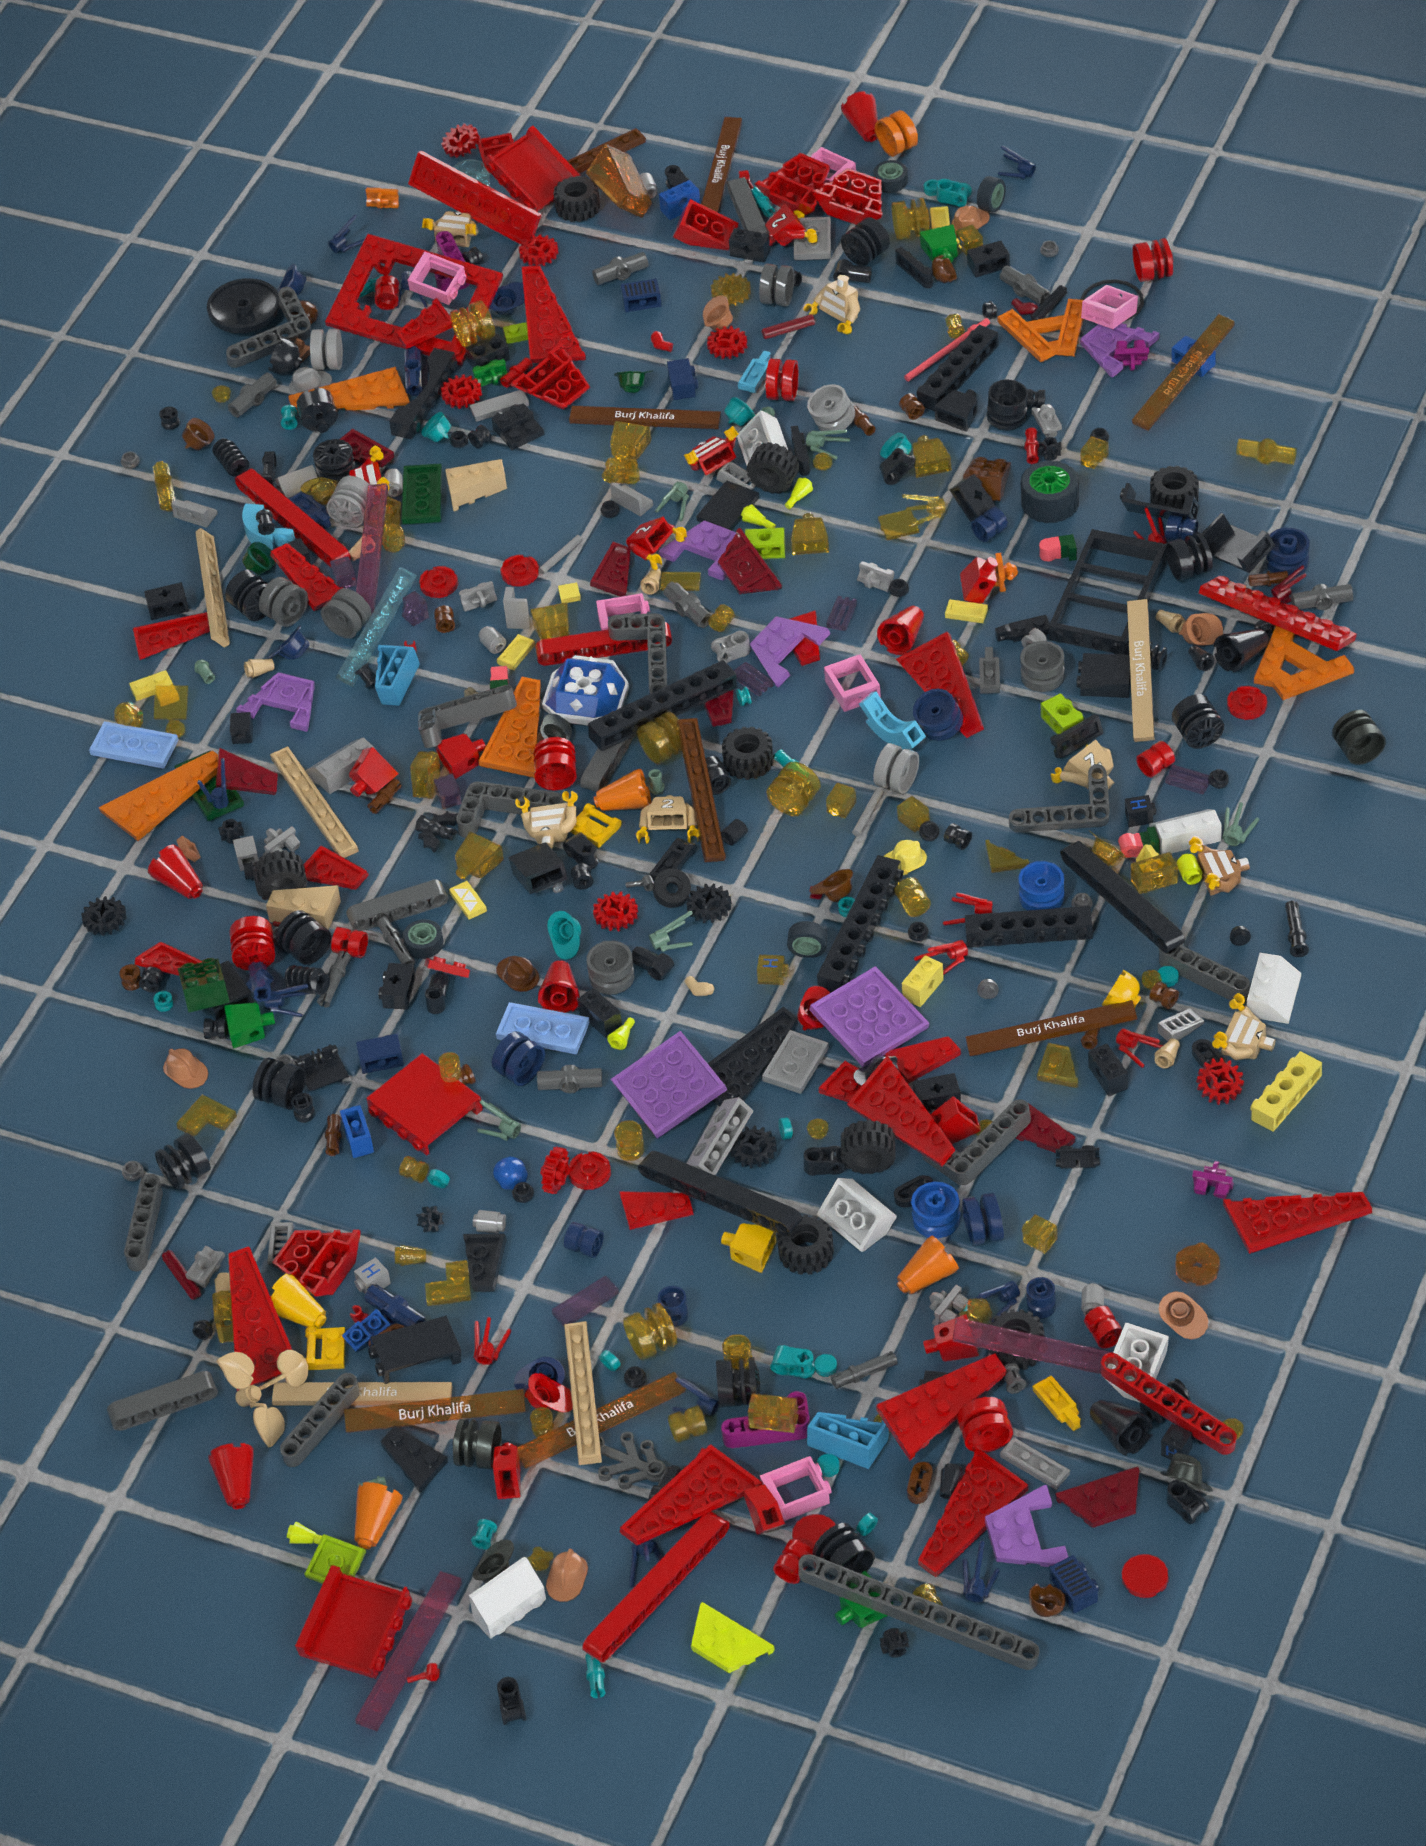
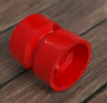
M390 275L379 277L375 287V304L383 310L394 309L399 303V281Z
M1158 741L1150 749L1140 753L1136 757V762L1142 773L1152 778L1160 773L1162 769L1175 762V755L1167 743Z
M337 927L332 937V952L338 954L340 951H344L343 955L348 952L351 957L363 958L368 946L367 932L358 930L351 932L348 928Z
M1108 1306L1096 1307L1089 1311L1084 1318L1085 1325L1090 1333L1093 1334V1338L1100 1348L1106 1349L1117 1344L1123 1329L1115 1320V1316Z
M789 1540L782 1551V1555L779 1556L773 1566V1571L785 1582L791 1584L799 1583L801 1580L798 1575L799 1560L804 1555H813V1550L802 1541Z

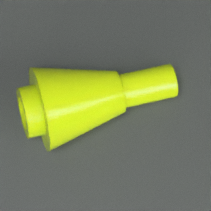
M807 478L797 479L791 497L784 504L787 509H791L797 501L813 491L810 480Z
M752 504L746 506L741 513L742 521L764 526L765 528H775L776 524L767 520Z
M629 1017L624 1025L608 1035L607 1040L612 1048L618 1050L626 1048L630 1029L635 1023L633 1018Z
M297 1521L294 1525L289 1526L287 1532L290 1544H319L322 1539L321 1535L316 1534Z

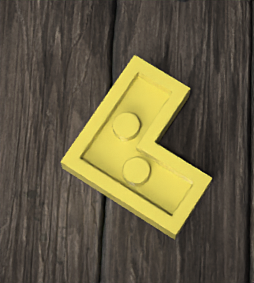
M166 670L129 683L136 701L156 695L161 707L180 701L179 695Z

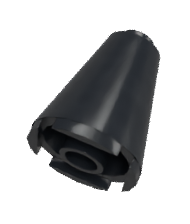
M1253 629L1218 636L1213 644V648L1216 647L1217 653L1214 655L1218 664L1227 672L1233 671L1232 673L1241 670L1268 646V634L1262 629Z
M1099 1400L1091 1406L1090 1418L1119 1453L1128 1456L1127 1453L1135 1454L1144 1447L1150 1437L1148 1429L1149 1427L1152 1428V1422L1148 1416L1105 1400Z

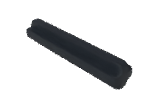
M1059 285L1030 316L1031 321L1043 319L1067 294V288Z

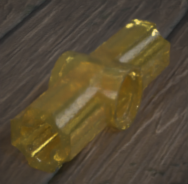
M1239 438L1236 454L1255 457L1262 464H1269L1272 461L1294 464L1297 448L1277 445L1274 440L1269 438L1263 439L1261 442Z
M163 461L156 462L152 469L160 508L166 512L173 511L171 503L175 500L169 465Z

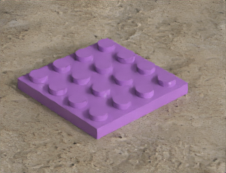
M876 966L811 1004L809 1009L862 1067L870 1064L875 1056L885 1055L890 1050L895 1049L929 1027V1022Z
M681 1031L611 1079L615 1087L656 1138L668 1132L727 1090L724 1083Z

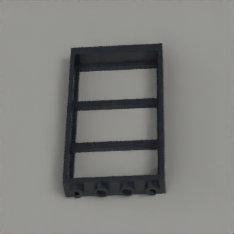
M1092 529L1049 624V640L1123 655L1124 646L1129 640L1128 622L1121 637L1060 623L1070 601L1128 613L1126 604L1074 594L1083 571L1144 583L1137 600L1147 599L1149 602L1167 560L1165 553L1166 544ZM1093 549L1154 561L1148 576L1087 564Z

